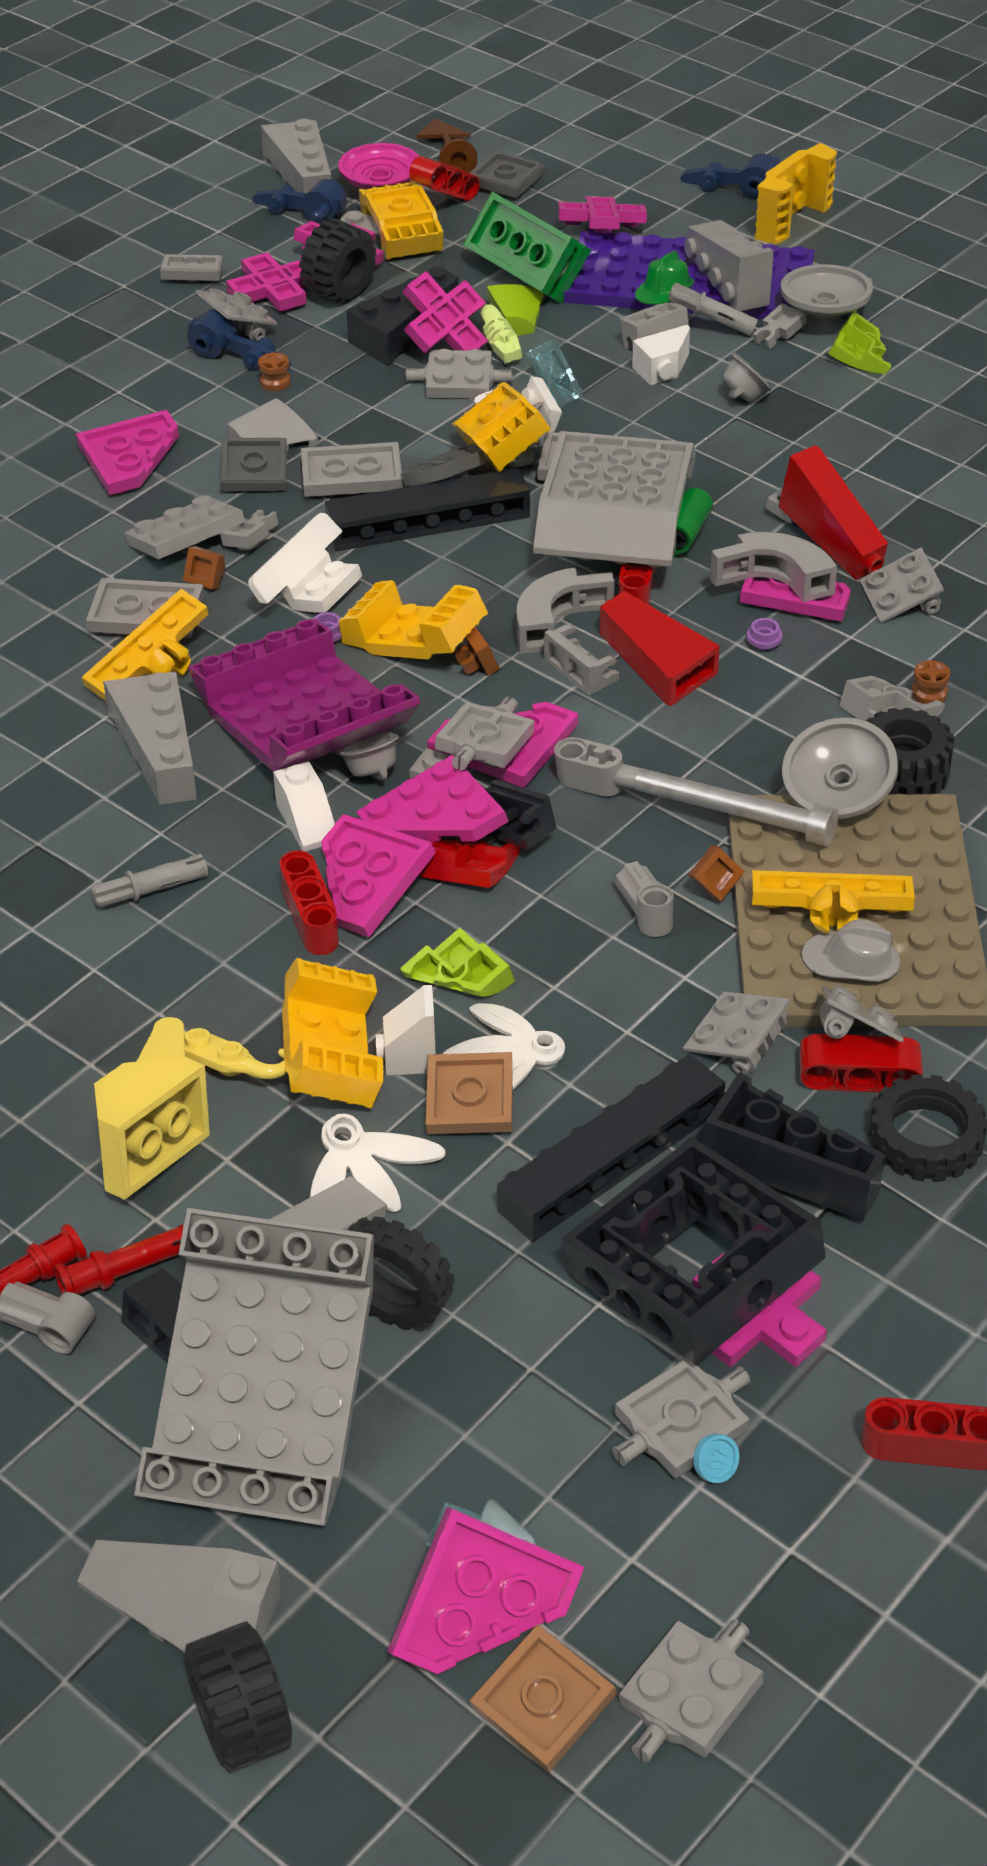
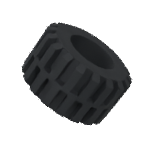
M330 218L328 221H322L319 227H315L312 230L311 236H308L305 241V247L302 248V259L299 262V268H301L300 277L303 279V284L308 290L337 303L351 302L353 298L356 299L360 295L361 290L366 288L368 280L372 277V271L376 263L374 239L371 238V234L339 219Z
M891 708L888 709V712H877L874 714V718L869 717L866 720L886 733L896 750L898 774L889 794H940L941 789H945L950 776L954 750V735L950 733V727L947 724L941 723V719L935 715L930 716L926 711H914L912 708H904L903 710Z
M247 1621L186 1644L184 1662L187 1676L203 1726L220 1764L231 1773L290 1749L292 1726L289 1712L272 1661L258 1632Z

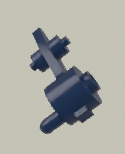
M760 153L753 155L742 169L723 168L720 163L711 162L705 168L685 170L681 175V181L700 185L705 191H713L716 186L739 184L744 195L757 200L758 185L765 180L766 172L781 163V160L778 157Z
M332 179L320 180L308 193L295 192L290 185L285 184L278 190L258 191L252 197L255 204L267 206L274 214H280L284 209L303 208L307 218L318 224L324 220L328 221L330 218H335L347 206L345 190L338 182Z
M216 309L208 310L199 319L194 318L189 323L188 342L191 348L201 357L213 359L223 350L229 349L242 356L244 364L249 369L257 370L259 368L258 359L267 353H278L275 351L273 342L268 338L263 337L255 342L236 336L234 322L225 318Z

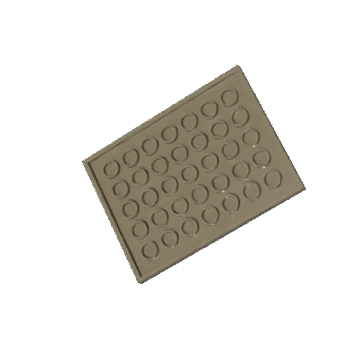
M788 794L751 795L799 807ZM888 794L882 802L871 810L854 817L838 819L835 835L828 846L807 842L806 833L728 814L731 859L745 871L734 885L742 994L790 999L791 1002L785 1010L788 1015L785 1027H823L819 1018V1010L825 1001L821 990L822 985L832 990L835 985H839L858 996L856 1000L867 1009H870L871 1005L875 1004L894 1015L893 1020L898 1023L897 1027L987 1026V969L956 794ZM752 870L912 876L915 894L914 911L891 913L884 910L863 909L858 912V919L876 922L884 927L885 930L891 932V944L900 957V966L897 973L890 979L873 982L858 979L831 978L818 975L809 970L803 962L802 949L809 939L823 932L815 928L810 919V911L803 907L780 906L778 908H767L762 905H752ZM829 925L830 931H836V925ZM855 1018L851 1027H872Z

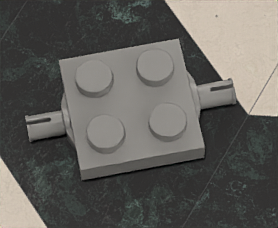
M479 349L469 351L430 350L429 362L425 369L406 368V382L425 381L426 398H476L478 395L490 391L494 382L512 383L513 375L512 369L494 370L492 351H482Z
M509 696L505 697L502 703L496 707L466 702L436 735L435 749L453 755L452 765L457 770L460 767V771L464 770L472 760L483 762L491 767L505 768L534 733V720L512 713L518 706L517 701L513 697L510 700Z
M687 1359L679 1362L615 1403V1415L632 1432L633 1436L612 1449L614 1457L617 1461L620 1460L622 1466H625L628 1462L646 1452L655 1457L675 1479L694 1467L695 1449L705 1436L719 1433L735 1440L749 1430L750 1419L737 1407L731 1396L742 1387L750 1384L748 1373L746 1371L743 1372V1368L739 1366L719 1380L703 1372L698 1365L695 1366Z
M733 1619L719 1639L714 1640L677 1621L619 1693L620 1706L641 1718L647 1726L646 1731L631 1747L633 1754L638 1759L642 1756L643 1762H650L652 1756L664 1741L684 1745L703 1758H706L763 1684V1671L738 1657L735 1653L744 1639L750 1634L749 1629L744 1623H741L739 1626V1620Z

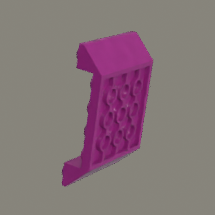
M317 619L302 620L292 628L284 631L270 632L263 639L252 643L236 645L231 651L218 656L204 657L199 663L188 667L190 675L211 717L273 772L314 760L408 722L420 705V697L403 684L389 685L381 691L336 656L332 631Z

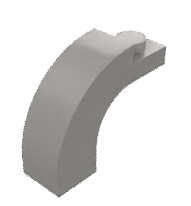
M774 532L745 533L737 535L736 545L711 551L710 580L715 586L748 578L766 577L789 585L802 602L835 594L837 565L821 548L799 537Z
M569 568L547 574L530 584L523 591L517 603L516 625L519 653L543 652L544 632L555 630L556 621L572 613L600 610L601 605L614 598V578L612 572L577 576L575 568Z

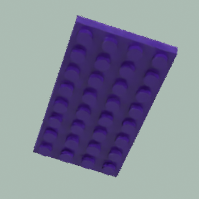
M594 230L582 231L579 242L592 250L570 289L564 291V303L633 309L650 308L655 305L639 302L635 297V292L645 282L649 263L662 258L672 251H676L679 259L686 262L689 277L694 279L695 283L689 289L701 294L704 291L706 292L705 296L731 306L724 300L716 287L712 286L705 274L698 269L694 261L686 255L684 248L686 237L674 239L661 238L657 235L636 236L626 232L611 234L597 233ZM774 244L762 245L763 249L770 248L774 250L770 305L741 312L756 319H764L781 303L792 307L781 295V281L789 272L800 267L813 265L815 250L802 246L788 248L777 247ZM687 308V313L694 312L693 310Z

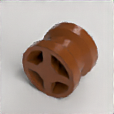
M267 353L258 359V367L262 372L260 375V385L262 388L269 391H279L291 384V376L287 372L290 363L286 355L282 353Z
M934 660L918 663L915 666L913 676L915 679L912 685L913 699L922 704L932 703L935 699L943 703L947 699V684L951 673L949 667L944 663Z

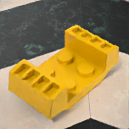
M819 143L807 150H798L766 172L765 180L758 185L757 189L759 192L755 240L775 245L790 237L792 214L804 206L823 213L832 206L836 150Z
M410 181V183L405 184L398 183V185H385V187H373V189H359L361 212L372 216L377 224L381 235V250L384 251L383 256L386 260L393 257H404L424 252L429 253L430 251H443V229L438 221L436 210L421 184L417 185L416 182Z
M506 382L497 385V388L488 393L485 398L477 402L474 407L452 423L467 444H475L498 472H501L503 467L509 462L514 461L515 457L521 452H525L526 448L533 442H537L538 438L544 433H548L551 430L540 412L522 394Z
M395 581L376 582L356 602V605L349 609L344 617L339 619V627L343 644L364 648L371 655L429 660L434 654L453 653L455 647L463 642L465 636L471 633V630L488 614V611L477 589L468 586L454 585L434 607L417 606L412 603L402 605Z
M301 958L294 960L285 974V999L282 1008L285 1072H288L291 1092L310 1094L313 1097L320 1096L329 1098L332 1101L339 1100L347 1102V1104L353 1103L363 1105L366 1108H372L383 1083V1057L368 1054L365 1015L377 994L374 975L340 969L336 966L331 967L318 962H309Z

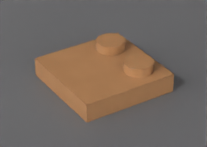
M512 1052L428 1055L427 1134L513 1132Z
M537 1624L469 1701L474 1711L550 1773L613 1700L617 1692L613 1684Z

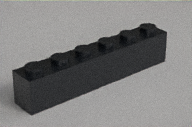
M514 468L502 470L501 472L497 471L325 501V513L343 531L332 541L337 552L530 518V489L520 469Z
M688 1054L676 1063L667 1065L659 1075L645 1084L636 1086L628 1096L614 1105L605 1107L597 1117L582 1127L579 1126L571 1130L566 1138L551 1148L540 1151L532 1161L517 1171H511L506 1174L501 1182L497 1184L498 1212L534 1243L703 1125L725 1094L726 1082L691 1054Z

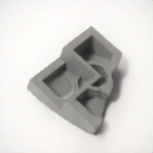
M277 398L227 423L229 438H287V451H289L288 444L305 441L309 447L318 444V437L307 423Z
M867 676L846 681L839 706L857 719L866 721L869 717L874 718L875 713L880 711L888 712V709L897 708L898 710L912 708L914 711H926L930 716H939L943 712L945 704L936 699L932 703L922 704L911 699L912 690L894 686L874 676Z

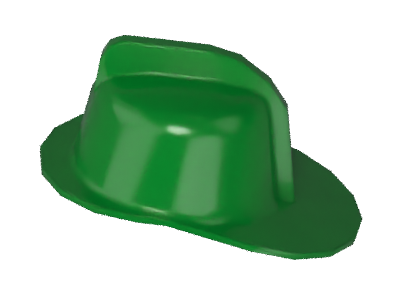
M676 251L651 261L648 265L645 282L635 292L636 299L641 303L651 305L671 302L668 297L675 283L687 288L695 283L694 279L689 277L686 262L679 259Z

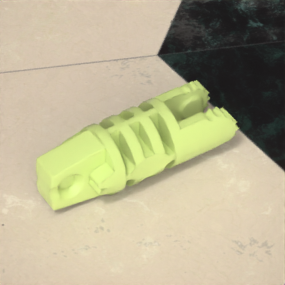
M486 304L483 306L480 312L481 318L485 323L483 334L493 351L505 363L521 359L522 352L519 339L509 322L493 305Z

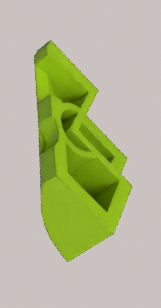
M515 284L487 286V298L509 322L517 336L535 333L536 319L539 318L540 303L543 302V292L536 288Z
M852 312L839 330L828 354L847 365L867 372L887 374L891 368V363L882 359L886 349L880 340L879 328L856 312Z
M458 928L434 950L426 945L400 968L401 973L407 978L481 997L497 994L515 982L510 966L485 943L478 944L461 928Z

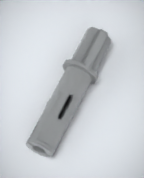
M678 283L672 286L668 297L670 301L693 310L694 315H697V313L751 336L757 323L756 318L705 296L706 292L704 291L701 294Z
M200 853L134 874L131 871L125 872V877L94 885L92 887L93 900L100 907L130 898L135 902L139 900L141 895L178 886L192 880L208 877V868Z

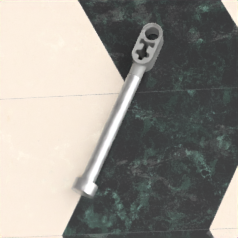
M565 738L559 741L554 748L557 778L559 783L565 787L600 796L616 795L625 787L806 833L807 842L828 846L831 843L836 832L838 823V810L836 808L816 804L812 810H807L623 764L622 753L618 748L581 738Z

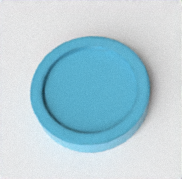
M719 1433L705 1436L698 1443L694 1452L695 1470L702 1479L712 1483H722L730 1479L739 1464V1450L734 1440Z

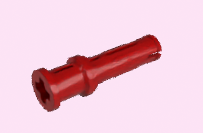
M68 1223L61 1226L60 1233L39 1245L35 1242L27 1246L24 1256L0 1269V1295L8 1283L14 1284L18 1281L28 1285L38 1279L48 1281L54 1277V1265L61 1263L65 1266L75 1259L81 1261L87 1258L86 1249L74 1228Z
M178 1225L176 1228L106 1254L102 1250L92 1251L89 1254V1258L68 1266H64L61 1263L54 1265V1275L61 1295L64 1292L79 1295L98 1287L106 1290L114 1284L115 1278L179 1255L181 1241L173 1242L182 1239L184 1225Z

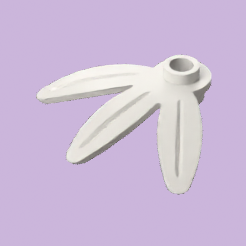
M478 1003L470 1007L471 1014L484 1024L507 1036L492 1035L463 1041L443 1053L512 1052L514 1090L534 1067L543 1070L555 1067L564 1055L565 1044L562 1038L553 1032L535 1031L526 1019L511 1009L495 1004Z
M335 1115L322 1128L321 1140L328 1152L316 1171L310 1197L344 1180L346 1169H349L355 1180L387 1204L388 1211L397 1212L402 1207L397 1189L388 1174L373 1157L399 1164H423L442 1159L445 1156V1149L437 1143L409 1135L384 1132L364 1133L362 1125L352 1115ZM344 1133L349 1136L350 1140L342 1141L335 1138V1135Z

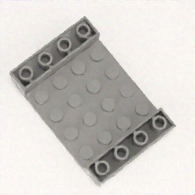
M560 431L539 499L533 553L544 554L548 557H577L585 561L597 559L613 561L618 564L639 563L647 564L651 567H671L676 548L677 522L687 478L692 477L695 464L694 443Z
M187 1208L179 1255L187 1260L153 1446L152 1448L143 1447L134 1496L326 1526L342 1479L373 1292L374 1235Z

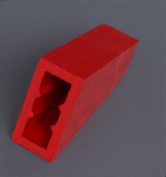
M814 445L791 455L778 507L855 580L882 568L885 562L884 558L888 542L823 451L817 445Z
M626 591L621 592L600 606V635L668 706L671 707L718 674L720 645Z

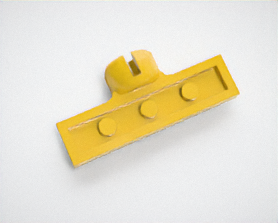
M180 589L82 676L84 686L106 701L103 681L139 677L155 673H169L171 670L183 677L189 669L191 660L189 650L181 645L179 641L208 616L207 606L183 589Z
M752 870V905H762L767 908L790 906L808 909L812 924L824 934L829 935V925H836L837 931L848 922L857 920L859 910H884L891 913L914 911L915 894L912 876Z

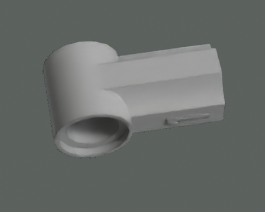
M637 861L625 864L623 869L616 874L615 884L638 916L639 931L650 937H660L668 934L673 928L674 895L672 890L665 885L659 884L646 866H641Z
M17 1281L14 1284L8 1283L0 1295V1320L37 1334L45 1346L60 1354H69L96 1317L93 1306L83 1297L71 1292H64L60 1297H56Z

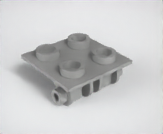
M211 288L209 292L196 290L197 295L225 318L232 320L235 327L253 341H258L260 338L265 337V330L268 324L277 325V322L267 315L268 311L252 303V298L247 294L234 292V295H230Z
M922 547L859 579L881 623L918 604L924 612L934 614L940 609L941 599L938 594L945 591Z
M822 985L821 990L825 1001L819 1010V1018L828 1036L832 1038L845 1036L855 1018L900 1042L904 1040L897 1027L898 1023L893 1020V1014L875 1004H872L870 1009H867L856 1000L857 995L839 985H835L833 990Z
M723 992L686 1042L683 1050L731 1057L734 1062L732 1068L737 1074L739 1072L745 1075L752 1073L761 1059L760 1055H765L768 1052L769 1047L775 1042L776 1036L787 1025L786 1017L788 1015L785 1010L791 1001L787 998Z

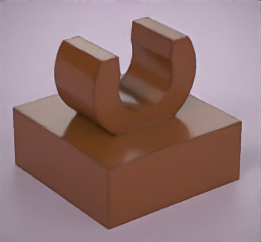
M196 546L189 547L183 581L203 584V587L209 589H219L220 580L224 576L226 562H224L225 555Z
M476 627L471 630L470 634L465 636L468 645L459 646L453 652L457 662L461 663L466 674L475 672L479 666L482 667L487 676L500 669L488 643Z
M711 845L688 876L714 900L722 901L745 871L719 846Z

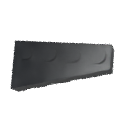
M440 266L430 268L427 271L446 294L459 285V277ZM420 275L410 278L406 282L387 289L383 293L348 309V342L388 367L395 362V355L398 353L405 354L410 350V343L413 340L404 329L421 313L402 291Z
M739 1072L705 1122L703 1145L766 1185L864 1221L879 1195L886 1155L839 1128L830 1131L820 1124L819 1116L806 1109L801 1113L783 1104L784 1096L770 1088L764 1093L751 1085L752 1078Z

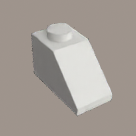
M684 325L633 340L632 368L650 386L679 376L689 355L690 327Z
M310 762L274 771L276 806L302 851L322 847V839L335 823L323 784Z
M423 985L383 1016L384 1034H376L377 1056L385 1059L386 1076L427 1073L428 1055L436 1054L432 985Z

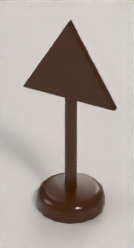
M434 118L417 134V138H442L445 144L440 149L438 156L439 162L457 167L469 173L476 168L478 161L477 151L470 142L460 139L471 137L470 133Z

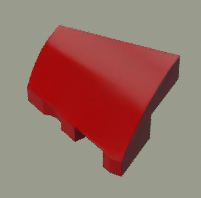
M441 839V841H430L436 853L420 872L419 877L491 888L511 868L520 852V847L510 843L502 847L487 845L484 840L461 841Z

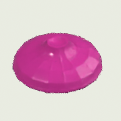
M365 144L352 148L343 154L338 162V167L342 177L351 185L364 190L373 189V187L379 188L385 187V185L392 186L398 185V183H410L412 181L409 177L410 165L419 155L412 149L399 144Z

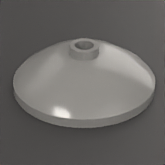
M820 264L800 267L786 274L781 281L780 292L782 297L792 307L812 316L829 318L854 312L864 306L872 297L873 284L866 275L852 268Z
M856 718L828 719L807 728L790 744L782 764V776L786 791L797 806L807 810H812L816 804L836 808L838 810V819L854 817L877 806L890 793L898 774L897 754L890 738L872 723ZM841 780H848L846 783L838 784Z

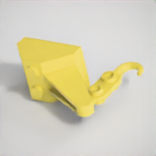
M167 1017L158 1020L136 1062L123 1063L94 1083L105 1191L124 1200L210 1136L205 1066L218 1070L225 1076H236L245 1073L254 1078L275 1079L288 1073L285 1072V1061L283 1060L278 1064H265L256 1060L238 1042L227 1041L210 1034L208 1030L202 1028H195L186 1032L184 1031L183 1022L178 1018ZM281 1048V1049L278 1050V1054H279V1056H281L283 1059H284V1048Z

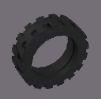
M922 1074L911 1075L910 1079L905 1081L903 1078L894 1080L890 1088L885 1086L879 1092L878 1099H875L873 1102L869 1126L871 1147L886 1155L885 1166L890 1164L893 1167V1172L904 1176L905 1173L912 1175V1179L924 1182L925 1178H933V1182H942L949 1176H952L954 1179L962 1176L966 1168L971 1170L976 1165L978 1156L981 1157L987 1130L985 1108L982 1103L977 1104V1096L972 1091L961 1089L962 1084L951 1080L950 1083L943 1081V1077L938 1075H931V1078H923ZM926 1109L937 1111L950 1117L961 1128L963 1135L960 1139L948 1145L934 1147L920 1145L904 1138L895 1129L893 1121L897 1116L911 1110Z
M374 1216L372 1220L364 1217L358 1219L356 1224L352 1223L347 1231L373 1234L374 1257L385 1259L398 1266L413 1280L419 1289L410 1290L399 1287L385 1279L373 1268V1292L369 1316L372 1317L374 1314L380 1317L381 1322L388 1325L396 1323L403 1329H411L413 1325L420 1329L426 1327L428 1322L430 1324L433 1323L454 1290L452 1286L455 1283L454 1274L449 1273L451 1266L446 1258H441L438 1254L440 1252L439 1248L433 1242L427 1243L422 1239L424 1235L414 1228L410 1231L404 1228V1223L396 1220L386 1222L384 1217Z

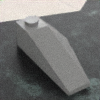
M96 1540L77 1580L79 1588L120 1615H129L147 1627L150 1635L161 1642L168 1641L183 1652H185L186 1644L247 1621L258 1632L263 1641L282 1594L277 1560L228 1548Z

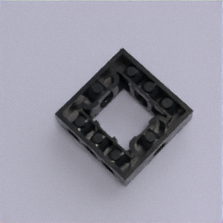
M692 1137L562 1237L568 1268L572 1277L695 1366L826 1258L822 1224L819 1218ZM697 1219L735 1244L731 1250L713 1264L708 1262L702 1267L697 1277L699 1289L679 1276L675 1267L672 1265L666 1267L652 1257L653 1254Z

